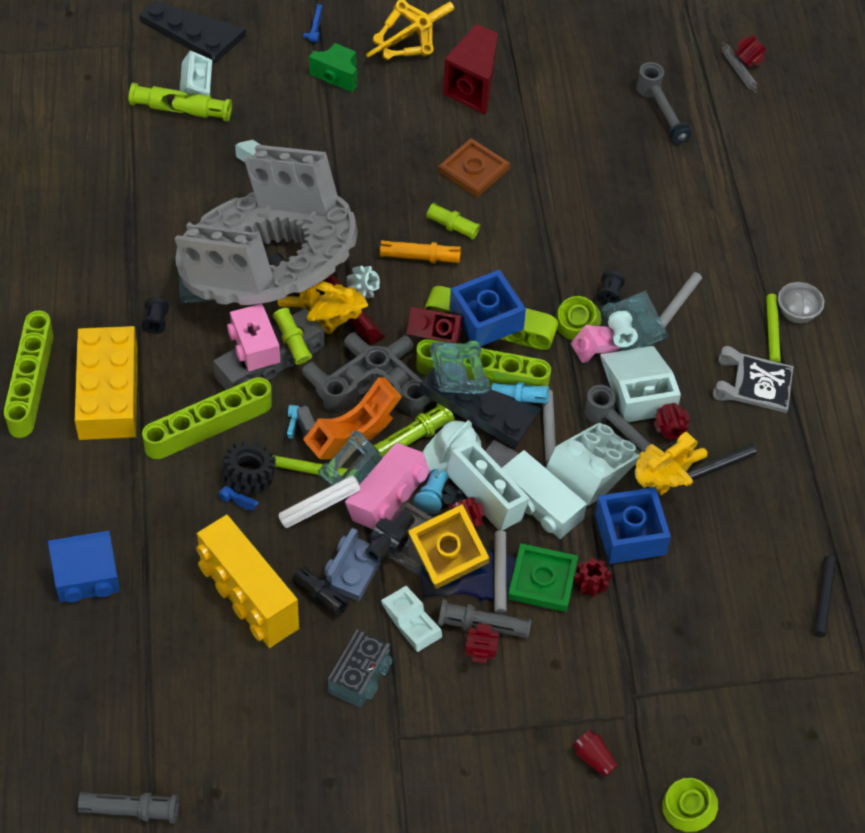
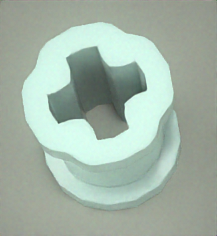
M617 311L609 316L608 325L614 332L613 341L618 347H628L633 345L638 339L637 331L632 328V316L627 311Z

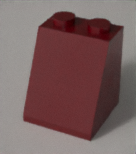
M476 24L445 58L443 95L484 115L488 112L493 84L498 33Z

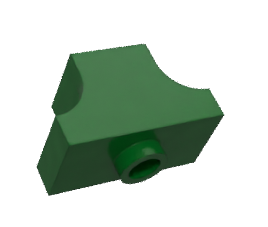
M336 43L327 51H313L309 56L310 75L353 92L357 87L356 51Z

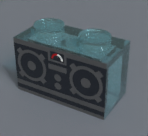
M357 629L328 678V693L362 708L366 699L371 700L378 687V682L376 681L380 674L385 675L391 666L390 644Z

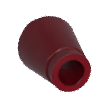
M591 729L572 745L577 751L575 755L598 773H601L604 778L618 766L600 734H595Z

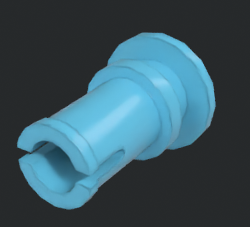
M437 468L431 470L426 486L421 488L413 500L416 508L427 514H436L442 507L441 499L443 496L441 492L448 479V475L445 471L441 470L438 478H436Z

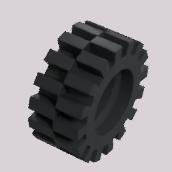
M243 441L242 445L236 442L233 444V447L229 446L227 448V452L224 453L221 475H223V481H227L229 488L235 486L234 491L236 492L244 489V494H249L250 490L257 494L260 488L265 491L267 486L271 485L276 459L275 456H272L273 452L271 450L266 451L267 446L262 444L258 447V442L253 441L252 445H248V441ZM241 465H251V466L256 467L257 469H255V470H248V469H244V468H242V467H240V466H241Z

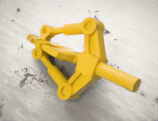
M399 0L394 5L392 13L384 22L385 26L379 33L373 36V42L378 44V47L367 53V57H371L381 51L382 57L385 60H390L392 56L404 55L405 57L414 55L429 56L434 50L432 45V23L454 11L453 4L449 1L431 13L426 14V12L424 13L409 5L405 0ZM400 15L411 21V25L387 41H383L384 34L388 28L394 25ZM415 31L419 35L420 46L403 48L400 51L388 49V47L411 36Z
M321 281L300 292V296H286L278 300L280 307L305 308L309 312L306 317L307 320H316L323 327L324 332L331 334L339 325L348 321V318L356 319L362 313L361 309L368 306L365 297L359 291L356 292L354 288H346L338 284L333 286L325 281ZM316 289L326 293L324 295H320L319 291H316Z
M684 432L678 438L677 443L665 452L653 444L649 445L645 452L642 451L640 453L639 459L635 463V478L638 479L637 482L644 488L647 486L650 488L656 487V491L660 495L666 493L670 486L692 485L693 480L688 475L687 470L692 463L705 459L707 457V450L705 448L694 450L698 441L688 432Z

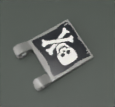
M724 346L719 355L718 362L724 366L738 365L735 386L733 387L725 381H718L713 391V398L720 401L735 400L787 413L794 366L741 354L732 347Z

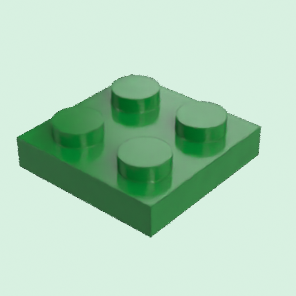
M520 543L508 600L567 612L578 555Z

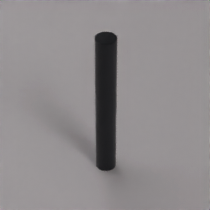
M750 444L688 469L687 473L694 480L756 455V448L753 444Z
M830 555L824 557L814 635L816 637L826 636L836 558Z

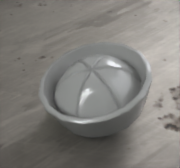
M789 283L783 286L778 293V303L782 315L794 323H808L814 320L824 309L825 300L822 293L808 283Z

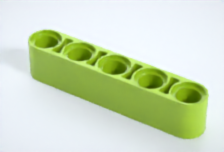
M443 286L433 287L424 309L452 314L449 309L451 288ZM526 308L524 329L503 337L501 340L539 350H547L552 345L558 321L552 315Z
M40 310L29 313L25 319L4 408V417L8 431L13 437L17 438L28 436L34 429L54 339L50 317L46 312Z
M434 339L422 340L417 345L416 368L424 375H428L434 367L439 370L441 368L445 369L452 375L487 387H492L493 383L517 385L518 382H524L525 385L549 386L551 367L549 363L541 359L483 348L475 349L472 346Z
M253 378L149 423L142 432L146 455L152 459L165 458L268 412L272 407L270 382L264 378Z

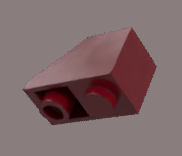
M411 307L406 334L458 344L463 316Z

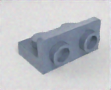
M352 528L347 537L343 536L337 547L338 554L334 560L330 559L324 570V576H326L327 581L331 584L330 587L334 591L359 602L380 563H375L367 557L365 550L371 543L358 539V530Z

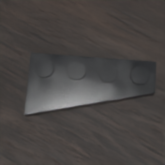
M154 1L139 14L140 22L190 50L211 59L214 63L218 62L246 36L245 28Z
M434 367L418 389L420 393L467 421L469 420L472 424L514 449L541 410L540 407L524 401L519 402L513 397Z

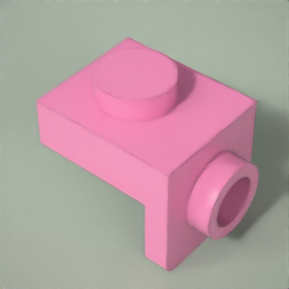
M585 325L571 342L582 363H588L595 353L605 354L617 352L620 349L613 341L614 332L605 326Z

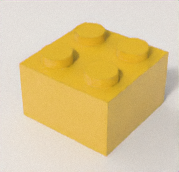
M463 504L408 531L435 589L489 563V556Z

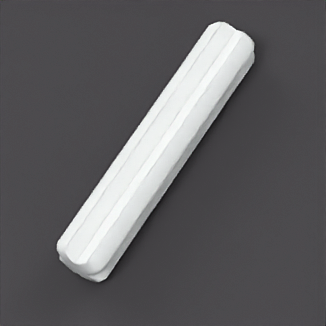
M349 476L279 513L282 525L288 528L360 490L359 482L354 476Z

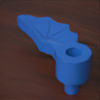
M317 4L310 33L303 34L304 38H309L310 42L318 43L320 32H317L322 11V5Z
M224 486L218 492V496L222 501L228 502L231 498L237 505L246 510L253 511L259 503L243 494L235 493L233 491L235 486L231 488Z

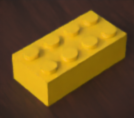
M134 326L78 329L75 424L79 440L136 437L138 346Z
M225 515L197 533L198 546L196 550L200 556L198 565L206 577L211 576L216 582L215 586L220 595L231 600L236 615L241 620L245 618L251 625L250 630L258 641L263 640L271 648L299 629L298 599L228 515Z

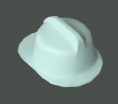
M469 420L466 422L452 421L447 423L425 447L423 453L429 470L431 472L432 469L437 468V478L441 470L446 472L452 450L473 440L481 446L479 435L474 431Z

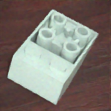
M654 346L600 355L610 387L615 393V402L619 414L627 422L656 418L655 415L658 408H662L665 404L676 403L677 406L679 405L681 394L674 374Z
M599 422L557 445L546 469L589 506L598 500V496L605 495L635 465L641 451L630 441L624 440L615 434L612 428Z

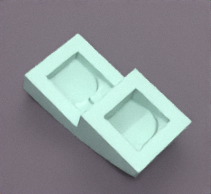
M407 586L381 600L382 605L397 628L417 652L442 638L441 629L424 612L423 603Z

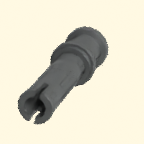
M446 599L442 600L438 626L448 624L462 627L463 631H468L469 627L477 628L478 623L491 625L492 631L528 639L531 627V619L475 610V606H472V604L461 606L448 603Z
M80 792L78 812L139 817L143 822H148L150 819L169 820L170 824H176L179 814V795L172 794L171 797L152 796L151 792H145L141 796Z

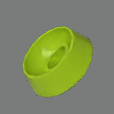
M574 296L564 300L555 314V318L558 321L557 330L559 334L570 340H574L585 325L600 326L602 321L601 312L592 301L582 296Z
M683 778L674 782L667 790L662 801L663 813L667 822L674 828L684 832H697L706 828L715 819L718 811V798L714 790L705 782L694 778Z

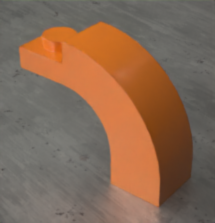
M378 377L356 407L337 418H318L303 440L319 459H334L345 456L370 442L391 422L393 418L390 412L402 397L386 378Z

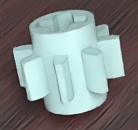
M371 266L353 267L352 271L354 274L347 276V288L352 287L356 292L359 291L365 299L374 297L373 291L379 289L380 284L378 274L372 271Z

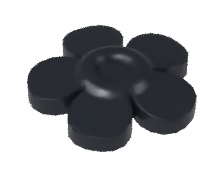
M447 485L444 488L445 495H443L441 502L449 507L448 505L465 500L468 497L460 488L456 490L453 485Z

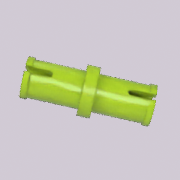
M435 203L431 204L426 215L427 219L446 226V230L450 232L454 230L472 240L475 239L480 229V224L460 216V213L457 211L451 212Z
M289 308L279 309L273 314V318L282 333L281 339L283 344L288 345L297 365L309 361L312 355L302 338V329L297 328Z

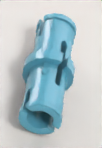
M518 382L517 385L492 384V390L513 397L519 402L544 404L549 402L550 392H547L549 391V386L525 385L524 382Z

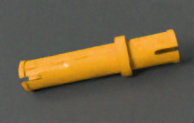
M381 240L380 257L428 260L436 264V261L460 263L461 246L437 245V242L417 244Z

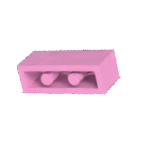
M396 443L361 482L360 490L350 495L345 501L352 521L374 530L375 525L381 518L391 520L398 509L410 498L411 494L430 473L424 453Z

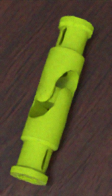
M132 83L129 90L128 100L129 104L133 106L135 104L148 105L151 109L175 113L186 112L203 118H208V116L223 118V121L227 122L232 112L231 99L223 101L212 99L209 95H187L183 91L162 87L138 86V83ZM168 94L175 95L172 106L167 102Z

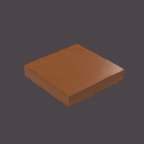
M472 138L438 166L440 174L477 198L510 169L508 161Z

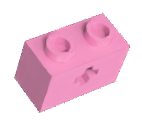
M263 304L230 312L231 323L227 324L228 333L231 341L236 340L238 344L235 346L237 357L240 362H245L247 370L251 371L280 363L279 343Z

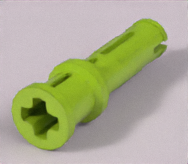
M437 403L436 408L426 414H418L412 424L373 445V452L378 460L381 461L396 443L408 446L423 436L431 437L437 429L454 421V416L451 410Z

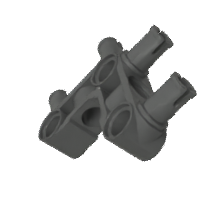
M353 332L345 338L344 346L356 358L332 375L324 373L314 362H309L302 369V375L316 387L317 395L323 399L324 407L334 413L341 412L357 402V398L367 392L378 377L386 378L401 395L402 398L396 406L409 416L417 417L418 414L425 413L427 405L433 401L418 391L423 380L399 360L405 354L412 351L414 347L413 342L406 335H403L388 347L369 346Z

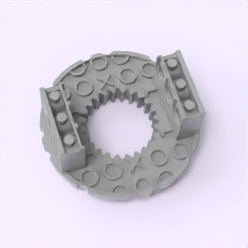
M256 145V153L252 157L244 159L254 192L249 193L245 197L234 198L219 205L202 216L201 221L196 225L189 222L186 225L187 231L184 235H177L175 237L178 247L176 266L186 288L202 299H215L219 304L237 302L240 305H252L280 300L290 293H300L336 271L335 267L340 263H344L349 257L348 250L356 244L358 229L354 213L350 211L348 203L337 195L326 152ZM282 239H285L286 242L294 239L295 243H302V249L297 251V256H290L289 262L281 261L277 267L269 265L263 243L270 244L271 240L280 242Z

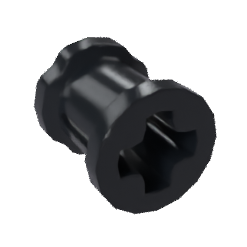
M605 271L601 277L603 284L602 288L597 292V300L603 305L615 306L620 303L621 295L619 292L625 284V277L618 271Z
M149 298L144 305L146 315L142 320L141 327L148 333L159 334L165 331L166 322L164 319L165 314L169 311V304L161 298Z

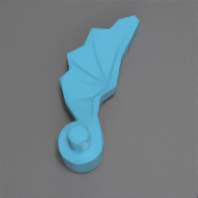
M289 405L288 417L292 418L287 431L288 438L295 436L297 408H300V406Z

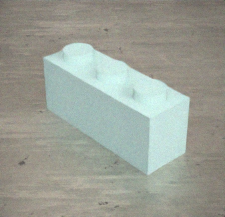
M473 440L452 450L446 469L447 475L468 498L474 497L476 504L481 502L485 516L498 530H504L521 521L530 498L484 449Z
M525 450L502 467L504 472L530 498L525 513L533 515L541 522L542 527L547 532L553 533L561 539L584 519L587 503Z

